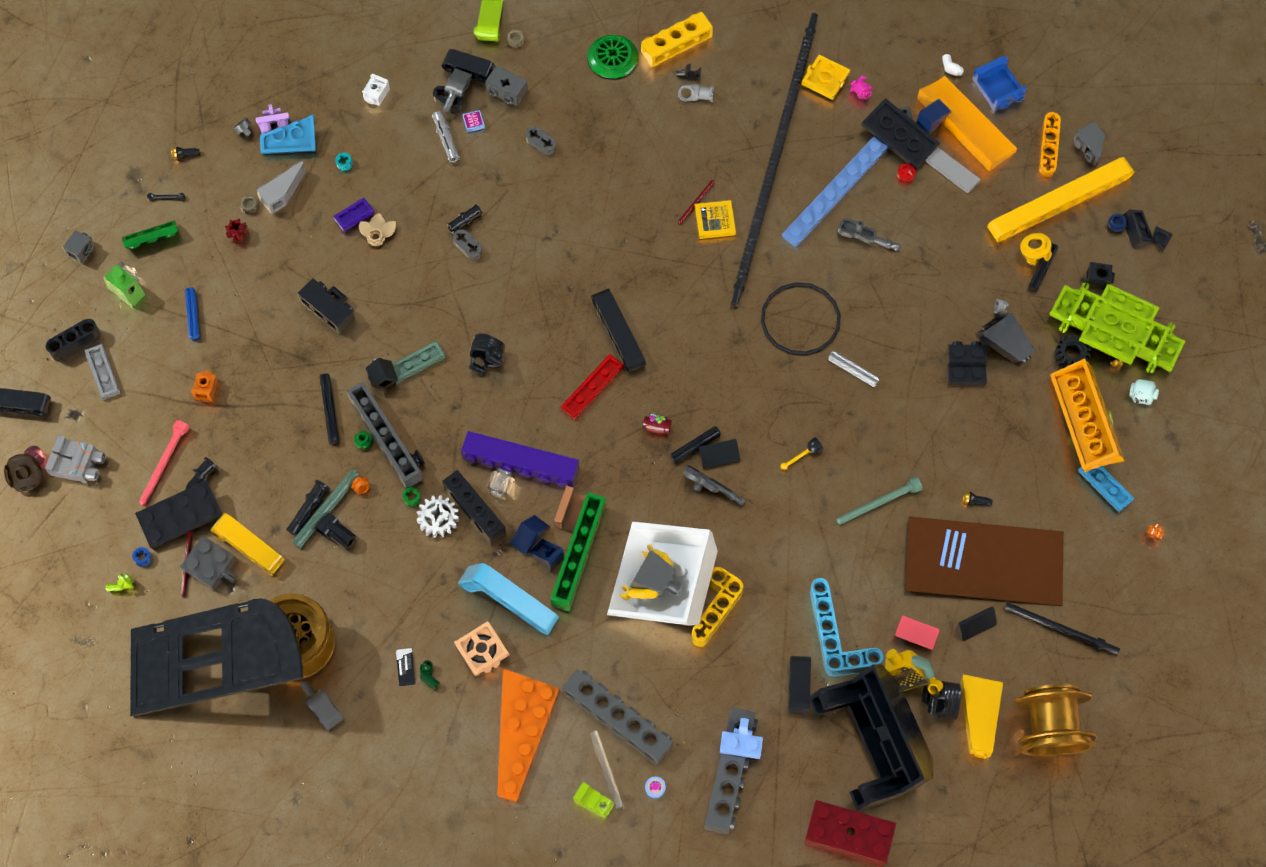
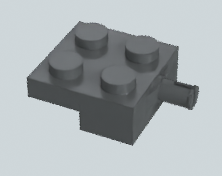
M205 536L201 537L180 566L181 570L214 592L224 578L232 583L238 578L237 575L230 572L237 562L236 556Z

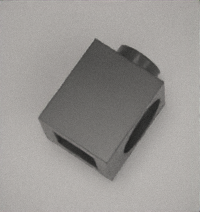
M75 230L62 248L68 257L82 264L95 246L92 238L87 233H80Z

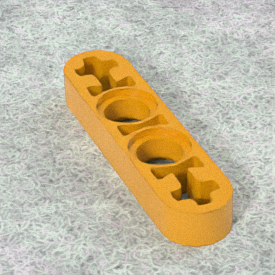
M1055 112L1047 113L1043 121L1039 172L1044 177L1053 176L1057 167L1061 118ZM1050 119H1053V128H1050ZM1046 134H1053L1055 139H1047ZM1051 149L1054 154L1049 156L1045 154L1044 150ZM1047 162H1050V163H1049V169H1050V170H1046V167H1045V166H1046Z

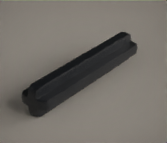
M1051 243L1052 256L1048 261L1044 257L1041 259L1029 283V289L1033 291L1038 290L1059 248L1058 245Z
M716 426L712 427L671 453V460L674 463L680 462L699 450L700 446L707 445L721 435L720 430Z

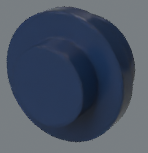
M1114 214L1108 220L1109 228L1115 232L1123 231L1127 225L1126 218L1122 214Z

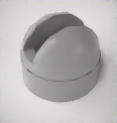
M997 299L994 313L1000 315L1007 313L1006 306L1009 307L1008 302Z

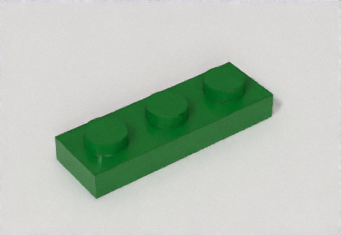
M173 220L123 236L122 242L124 248L134 249L144 242L153 243L159 237H171L176 234L175 232H178L176 221Z

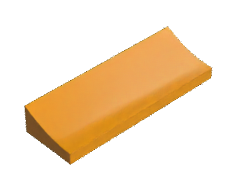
M945 76L919 89L917 99L925 107L940 99L952 111L942 124L989 172L1017 151V148Z
M1082 359L1050 374L1082 469L1088 472L1101 466L1125 461L1094 372L1086 359Z

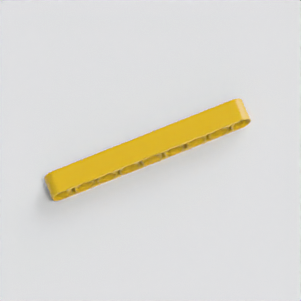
M1121 157L992 220L987 225V228L995 240L1001 242L1126 181L1134 175L1135 171L1126 158Z

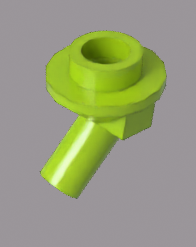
M120 573L117 583L106 584V591H121L134 588L132 584L134 580L128 574L122 575Z

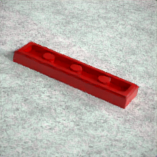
M609 354L560 406V409L576 420L624 368V364Z

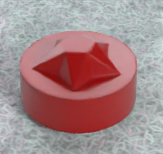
M902 164L899 166L897 177L900 181L908 183L915 178L916 170L912 165Z

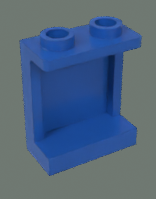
M1005 55L975 69L972 80L994 112L1007 108L1013 102L1022 101L1028 89L1026 85L1021 87L1007 67L1009 60Z

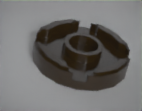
M17 454L9 458L7 465H5L4 477L11 488L13 487L18 492H28L40 484L42 468L33 456Z

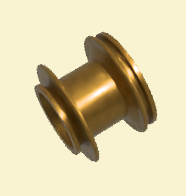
M283 594L269 600L285 612L296 632L302 657L303 678L316 674L328 663L335 646L334 631L324 609L313 599L301 594ZM308 627L310 629L309 631L305 632L303 631V628ZM307 640L308 643L302 646L301 642Z
M1070 684L1044 685L1025 690L1024 696L1014 700L1015 706L1030 709L1032 735L1018 740V744L1023 746L1021 747V753L1030 756H1059L1094 749L1096 747L1094 740L1097 738V735L1093 732L1080 730L1078 705L1090 701L1092 695L1088 692L1080 691L1079 686Z

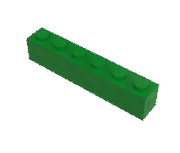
M589 492L586 494L550 598L552 607L571 611L606 508V497Z

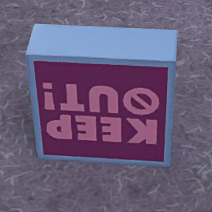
M480 110L462 114L467 133L485 128Z

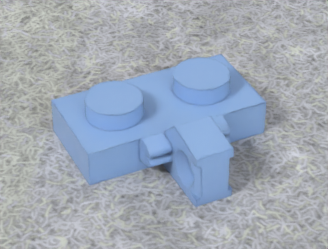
M741 718L739 729L734 728V733L722 731L719 753L760 759L763 737L752 736V731L748 730L749 719Z

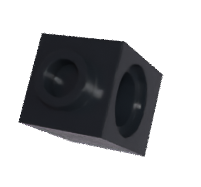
M1090 262L1086 271L1085 287L1088 283L1091 288L1105 290L1107 284H1113L1115 273L1112 272L1113 265Z

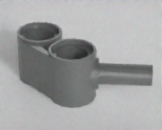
M457 68L454 69L445 86V91L449 95L443 111L449 113L455 97L463 96L465 90L469 87L472 74Z
M303 681L300 684L301 688L308 695V698L305 700L306 704L317 715L318 720L327 731L344 719L322 689L314 691L307 681Z

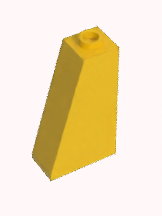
M963 674L960 679L969 753L974 754L977 758L986 759L993 753L1003 682Z

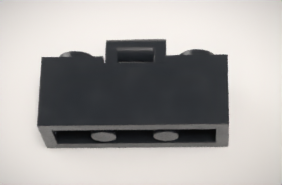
M312 278L297 293L300 302L338 334H341L355 320L354 309L348 303L344 304L348 297L335 286L327 291L328 288L323 282H317Z

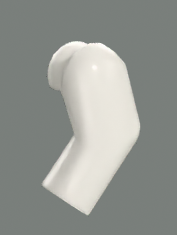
M950 54L942 56L946 73L954 76H961L963 74V67L953 63Z

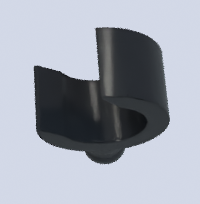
M688 64L685 69L676 71V75L696 80L701 77V67L696 71H691V64Z

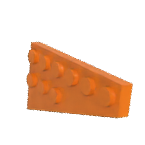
M503 669L497 795L517 803L560 688Z

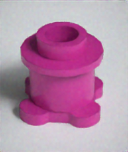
M865 75L851 83L850 91L852 93L856 92L859 99H867L872 95L873 87L867 84Z

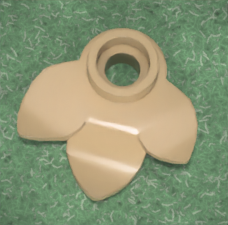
M379 213L374 215L370 222L360 221L359 224L360 233L367 237L368 243L372 246L383 244L385 238L392 236L396 229L395 221L386 223Z

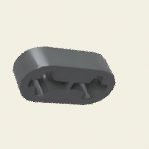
M538 127L527 129L526 140L530 145L546 155L555 152L556 141L553 137Z
M465 230L455 231L453 234L455 246L469 259H479L482 256L480 243ZM458 237H464L465 242L463 240L458 241ZM470 247L474 250L477 249V252H471Z

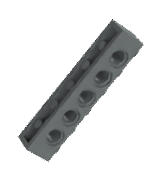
M361 382L347 390L350 402L404 487L409 488L423 481L420 469L365 383Z
M577 669L563 685L562 691L565 695L657 766L673 747L672 738L666 732L662 731L660 733L655 729L656 726L648 719H642L636 709L625 706L623 704L624 701L619 696H612L608 693L607 687L600 682L598 684L592 680V676L583 670L581 672ZM587 687L592 689V693L589 695H585L581 691ZM600 700H606L608 705L600 707L597 703ZM622 712L624 717L622 719H615L613 714ZM637 724L640 726V729L633 732L629 729V726ZM653 736L656 739L655 743H646V737Z
M732 707L726 732L734 733V728L739 729L741 718L749 719L748 730L756 732L758 720L755 719L756 713ZM721 753L706 817L705 830L726 835L729 834V829L734 830L736 818L732 816L734 809L738 810L741 798L737 797L738 790H743L745 778L741 776L743 770L747 771L749 758ZM729 767H734L738 773L730 775L726 770ZM724 787H731L733 793L726 795L722 792V789ZM724 806L728 808L729 812L726 815H721L717 809Z

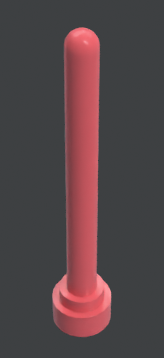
M175 421L173 425L174 434L139 502L141 505L147 504L180 437L187 434L190 426L185 422Z

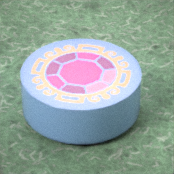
M651 777L647 780L645 791L649 797L660 798L665 793L666 785L663 779Z

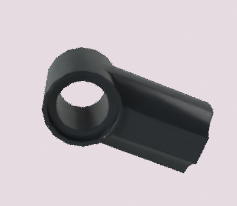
M327 513L315 527L322 536L327 539L331 538L344 549L350 548L356 539V535L344 527L330 513Z

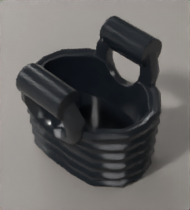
M482 333L476 334L473 337L469 352L471 357L470 370L482 375L487 366L498 367L504 363L505 345L502 341L489 334ZM480 358L483 361V366L476 364L475 359Z
M941 681L943 688L937 696H931L928 691V685H925L923 687L922 701L929 704L928 713H932L937 720H956L959 716L961 705V685L959 683Z

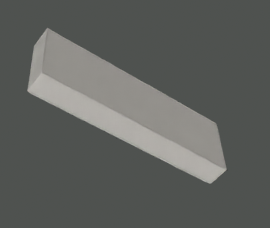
M937 148L926 159V163L967 194L980 182V178L940 148Z
M103 344L84 350L102 400L121 394Z

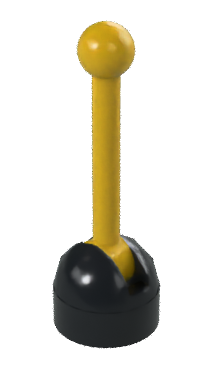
M814 437L808 442L805 451L790 461L783 462L780 466L781 469L786 470L790 464L809 452L812 454L824 450L822 444Z

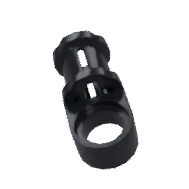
M205 457L204 462L192 471L195 476L188 482L186 489L207 480V477L214 470L217 471V465Z

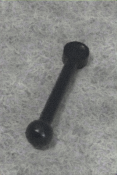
M148 193L147 198L149 201L160 198H179L183 200L185 195L184 193H179L178 195H154L153 193Z

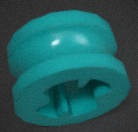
M340 153L335 158V163L340 170H349L353 165L351 156L348 153ZM342 159L346 160V164H342Z

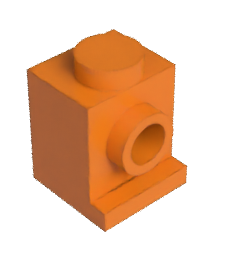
M206 370L196 374L194 386L191 389L195 400L213 402L218 385L216 375Z

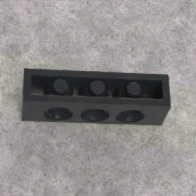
M458 470L442 481L444 490L491 546L506 535L504 524Z

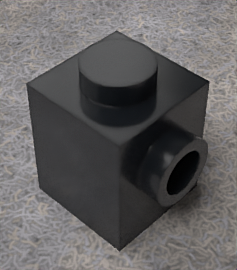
M377 358L366 367L368 379L374 388L387 389L398 381L392 361Z

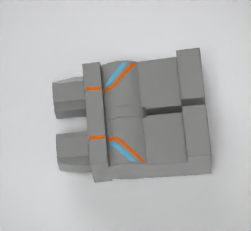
M58 435L52 449L53 453L50 454L45 469L50 476L81 481L87 484L88 480H98L100 471L93 467L95 463L103 465L106 455L104 452L97 450L94 445L68 440Z

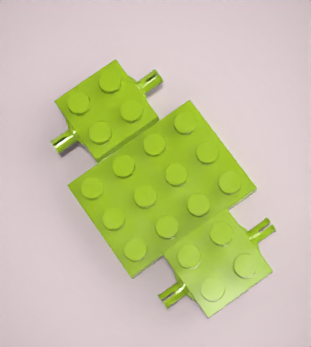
M1082 283L1079 290L1064 285L1049 314L1062 321L1059 327L1060 332L1064 327L1062 333H1066L1069 325L1082 330L1083 333L1079 341L1130 365L1134 361L1135 356L1149 362L1146 371L1149 372L1150 368H1152L1150 374L1154 373L1156 366L1169 372L1172 371L1186 341L1173 334L1176 325H1172V322L1168 323L1166 327L1153 321L1159 310L1158 306L1110 284H1107L1102 296L1088 291L1090 287L1088 283L1086 287V283Z

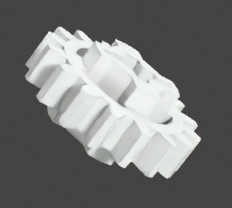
M442 495L438 499L432 496L431 501L425 499V506L420 504L421 511H417V516L420 517L417 519V522L421 524V531L426 529V535L432 532L434 538L439 533L442 537H444V532L451 534L450 528L456 529L455 522L459 521V516H457L459 512L458 509H455V503H450V498L448 497L443 500ZM439 511H440V514H441V515H439V517L437 518V521H436V520H435V517L438 516Z

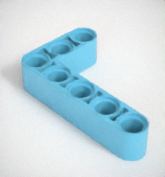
M484 563L468 566L458 582L459 586L469 592L484 591L544 634L548 635L559 618L556 613Z
M823 578L815 579L811 585L810 596L825 672L829 676L835 677L862 673L873 664L881 665L883 653L880 649L869 648L842 652L829 584ZM815 587H822L824 589V592H817L815 590ZM825 605L828 610L821 611L818 606ZM829 624L832 629L824 630L822 625ZM833 643L836 648L828 649L825 644ZM875 656L878 658V662L873 663L868 657ZM856 659L859 664L853 666L849 663V660ZM836 662L838 663L839 667L833 669L830 667L829 663Z

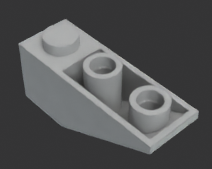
M302 161L292 165L289 170L278 174L272 181L261 185L256 190L260 201L271 214L287 205L305 175L306 170Z

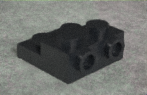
M954 341L948 344L946 350L948 385L986 386V345H982L979 341L971 342L970 345H963L961 341Z

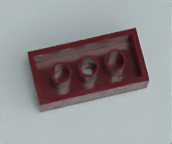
M816 800L804 845L879 867H885L896 823ZM847 830H851L854 835H849Z

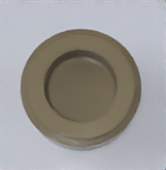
M520 30L509 31L506 36L507 44L512 48L521 47L524 43V34Z
M253 195L242 197L239 203L241 210L246 214L255 213L259 207L258 201Z

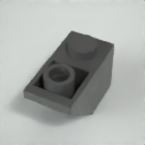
M1092 122L1076 131L1073 141L1075 146L1083 152L1086 160L1096 167L1101 158L1105 134L1095 122Z

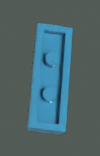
M1103 466L1085 472L1082 467L1079 468L1078 472L1118 512L1122 511L1134 500L1129 492Z

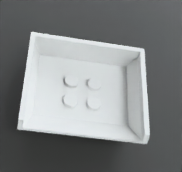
M632 522L607 615L682 625H699L718 552L711 530ZM650 544L653 549L667 553L674 565L673 568H675L671 579L681 584L676 595L666 589L661 597H656L655 599L631 598L624 600L619 595L627 592L622 589L623 585L628 586L629 589L632 588L630 585L645 560L642 551L649 552L647 545Z

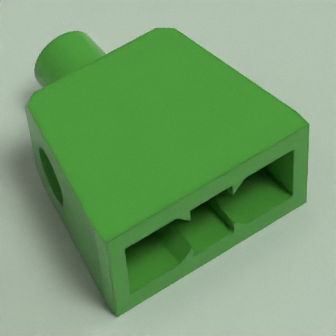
M115 265L104 277L107 288L132 308L145 296L137 280L118 265Z

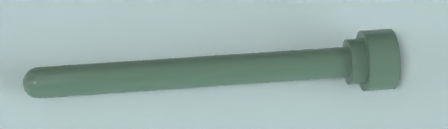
M914 476L908 479L905 486L838 517L836 522L841 525L908 492L917 493L923 490L919 478Z

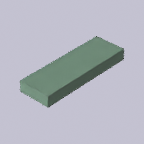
M437 340L393 363L398 381L395 382L396 384L446 358Z

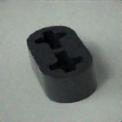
M437 86L433 90V98L437 104L444 107L449 94L445 91V86ZM459 96L455 97L453 104L457 103L458 106L453 105L450 109L452 114L461 112L463 108L462 100Z

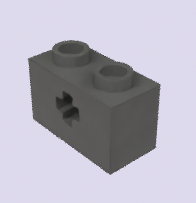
M499 66L494 68L485 81L486 90L490 95L498 96L506 103L518 106L528 91L527 80Z

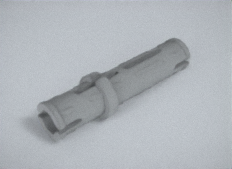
M437 111L432 115L437 127L436 132L440 135L449 162H456L460 159V156L450 133L451 128L446 123L443 112Z

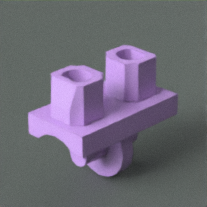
M269 104V110H262L263 117L256 118V123L260 127L262 134L272 131V124H277L278 128H282L291 122L289 114H278L281 113V108L274 109L273 104Z

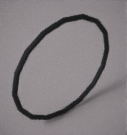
M795 282L781 286L768 296L762 307L761 324L765 335L776 347L791 354L807 355L821 351L833 342L840 330L841 314L836 301L826 290L810 283ZM793 286L812 287L824 293L833 303L837 313L836 330L830 340L821 347L809 351L790 350L778 344L768 333L764 322L765 309L774 295L783 289Z

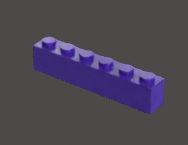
M470 431L467 432L461 450L462 459L468 463H481L487 468H500L506 473H519L525 478H538V480L544 483L554 482L564 488L566 486H574L579 469L578 459Z

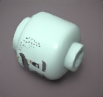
M1138 379L1135 383L1131 384L1129 397L1132 398L1134 403L1151 405L1153 400L1158 399L1159 389H1156L1155 382Z

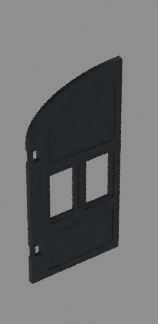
M253 599L244 603H236L131 629L130 716L132 717L304 679L302 657L294 628L285 612L278 605L266 599ZM248 607L247 611L241 612V608ZM164 627V631L157 632V628ZM219 628L222 629L221 651L184 659V637ZM222 663V686L184 694L185 671Z

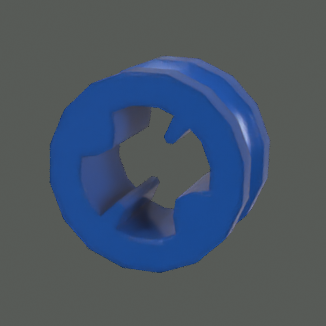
M139 547L134 550L132 558L137 566L144 567L151 562V554L147 548ZM144 553L146 558L143 557L144 560H139L137 556H141L140 554Z

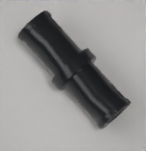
M475 204L466 212H461L456 219L446 224L448 230L454 234L455 231L463 226H468L473 219L482 214L481 208Z

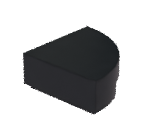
M1156 226L1153 232L1156 246L1164 251L1173 234Z

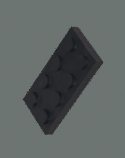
M886 98L861 124L901 159L912 165L915 170L940 145L939 141Z
M207 480L135 513L151 549L212 522L223 515Z

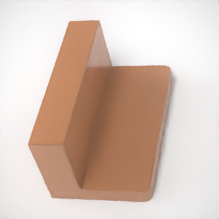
M566 486L554 519V526L556 528L572 533L585 500V496L574 493L573 487Z

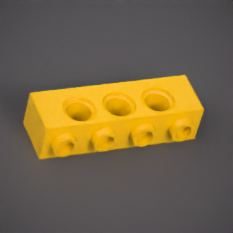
M703 12L693 14L688 19L682 22L679 21L672 27L663 29L652 37L645 38L641 42V52L651 67H654L711 38L713 26Z

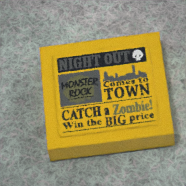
M731 200L695 204L699 239L736 235Z

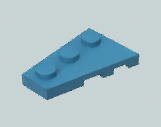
M314 115L261 134V154L315 152Z

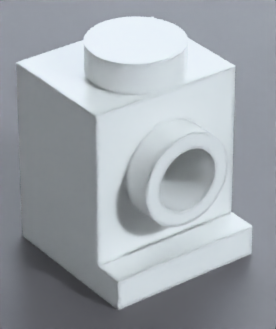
M372 73L371 79L362 91L364 100L369 104L380 106L390 90L388 80Z

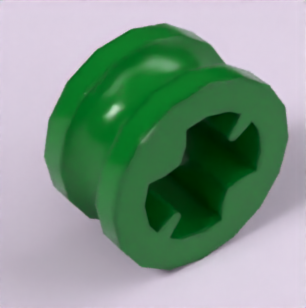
M406 488L402 494L404 503L407 506L413 507L419 504L421 497L416 488ZM410 493H414L416 497L412 501L407 497V495L411 496Z

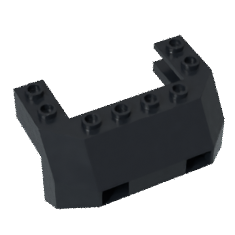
M873 664L852 680L820 688L808 697L816 716L848 707L879 779L863 783L858 786V789L849 792L857 811L888 802L933 779V757L899 682L883 665Z

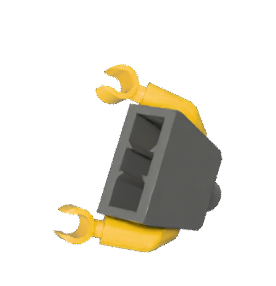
M650 544L647 545L649 552L642 551L645 560L630 585L632 588L629 589L628 586L623 585L622 589L627 592L619 595L624 600L631 598L655 599L656 597H661L665 589L676 595L681 584L671 579L675 568H673L674 565L667 553L653 549Z

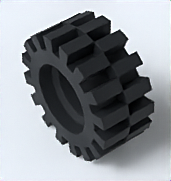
M1071 334L1070 337L1066 335L1064 339H1060L1055 350V360H1058V365L1063 364L1062 368L1082 359H1086L1088 362L1091 348H1089V345L1079 341L1080 335L1075 338V334ZM1069 347L1076 348L1080 352V356L1072 358L1066 354V349Z

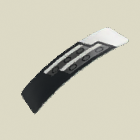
M412 648L396 650L399 686L414 685Z

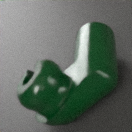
M425 660L420 665V679L431 689L435 690L440 682L432 676L433 663L430 660Z

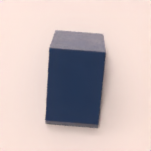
M938 99L919 112L916 123L931 135L952 111Z
M533 515L521 522L510 545L526 556L550 526L536 515Z
M541 539L529 551L530 555L550 573L564 560L563 549L544 539Z

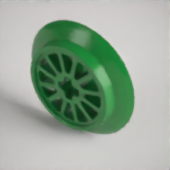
M606 35L598 38L591 44L587 53V60L591 69L605 78L626 76L636 67L639 57L634 43L621 35Z

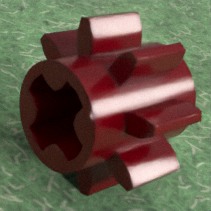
M239 218L233 221L230 220L229 225L225 226L227 238L232 237L233 242L244 241L243 238L245 235H248L246 222L241 223Z

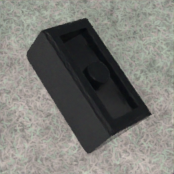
M1129 209L1123 214L1127 221L1125 229L1132 247L1154 243L1142 210Z
M736 439L699 447L703 469L741 461Z
M991 606L958 623L956 631L962 641H966L997 625L994 607Z

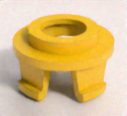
M1033 233L1026 236L1021 242V252L1026 257L1027 263L1031 265H1036L1037 259L1044 257L1048 261L1052 256L1051 240L1045 234ZM1035 240L1041 245L1036 249L1030 248V243Z

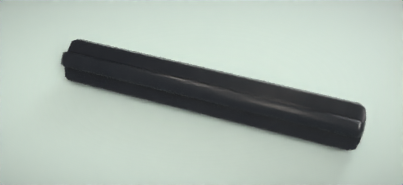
M325 373L321 374L319 378L329 444L339 443L331 380L330 375Z

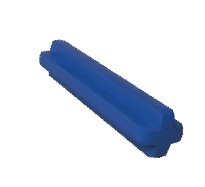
M193 287L186 288L188 334L191 340L199 339L196 291Z

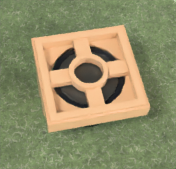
M488 621L454 642L475 676L483 671L489 673L493 666L497 668L500 665V661L509 656V652Z

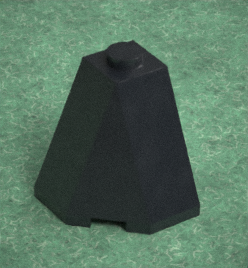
M1013 313L995 317L980 328L982 332L979 331L975 334L978 339L1013 363H1024L1031 359V354L1036 352Z

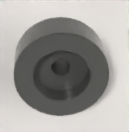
M246 117L235 125L233 130L237 134L243 132L247 137L252 133L248 128L251 122Z

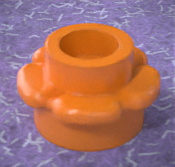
M367 477L355 478L351 486L352 490L357 494L367 492L370 488L369 479Z
M1153 523L1152 526L1148 525L1146 533L1155 539L1161 540L1162 536L1166 535L1163 532L1164 528L1158 524Z

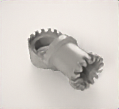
M684 84L679 88L678 95L685 102L690 100L698 101V99L713 102L714 86L699 87V85ZM684 88H689L692 94L686 98L682 96L681 91Z

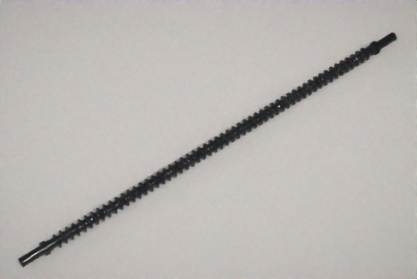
M816 13L811 14L809 25L805 29L806 34L800 46V53L798 54L795 70L793 71L794 74L791 79L792 83H790L788 96L786 97L787 100L782 110L781 122H779L777 135L775 136L776 139L774 140L775 144H773L771 157L768 162L769 166H767L765 171V179L763 180L762 188L760 189L761 193H759L760 197L755 207L754 220L751 221V229L749 230L748 238L746 239L747 243H745L746 247L744 248L745 252H743L741 257V266H739L738 275L736 276L737 281L733 286L735 290L731 305L734 307L738 306L741 292L745 289L744 282L747 281V276L749 275V267L751 266L752 258L754 257L753 253L755 252L754 249L756 248L755 244H757V239L759 238L758 235L760 234L762 221L764 220L763 217L765 216L764 212H766L769 194H771L773 181L775 180L774 176H776L777 167L779 166L780 154H782L784 148V141L786 140L788 128L790 127L789 124L791 123L790 119L792 118L794 106L796 105L795 102L798 97L797 93H799L801 80L803 79L802 76L808 62L807 59L809 58L808 55L810 54L813 42L812 37L816 32L815 26L818 18Z

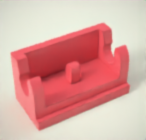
M902 615L895 637L933 650L940 629Z

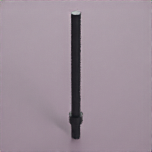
M1007 602L1004 610L1093 645L1097 650H1105L1115 655H1118L1120 651L1119 647L1106 643V640L1098 637L1096 639Z

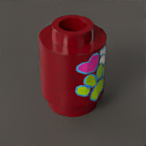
M649 413V416L644 418L643 427L649 433L663 436L664 434L669 435L672 420L666 416Z

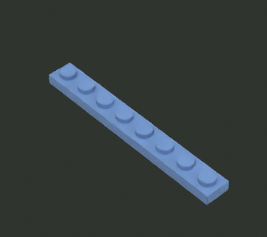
M873 137L782 233V237L797 247L887 151L888 147Z

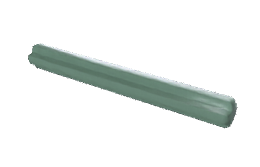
M351 469L293 539L292 542L295 546L302 548L315 532V527L327 513L334 509L351 488L353 480L359 477L357 471Z

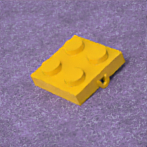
M818 55L813 65H809L807 74L802 80V85L833 100L840 88L845 84V80L850 74V69Z

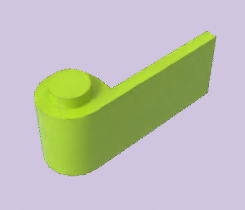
M482 0L478 24L474 26V37H477V41L499 42L503 0Z

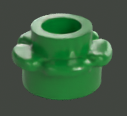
M362 430L355 434L353 440L358 448L366 449L371 445L373 438L370 433Z

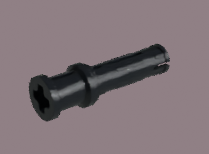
M319 480L314 481L315 485L305 495V502L286 528L289 533L296 536L313 509L321 504L322 497L330 490L325 483Z

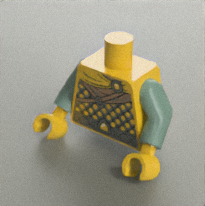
M891 649L887 652L884 667L899 682L903 692L930 682L931 684L928 686L930 694L934 695L936 688L939 692L942 690L943 683L935 679L936 674L928 659L918 656L912 650L898 653L895 649Z

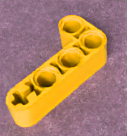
M224 513L211 528V533L222 542H228L271 576L285 561L279 553L227 513Z
M721 567L713 568L709 583L719 593L701 616L699 625H695L691 632V641L697 647H703L709 642L742 596V581ZM719 575L723 579L721 581H715L713 577ZM731 586H736L739 589V591L731 592L729 588ZM724 601L728 606L721 608L718 606V603ZM708 617H714L717 621L715 623H709L706 619ZM704 627V636H700L699 638H697V635H700L703 632Z

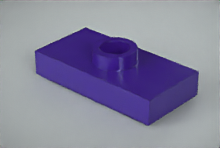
M363 197L333 217L343 232H346L375 212Z

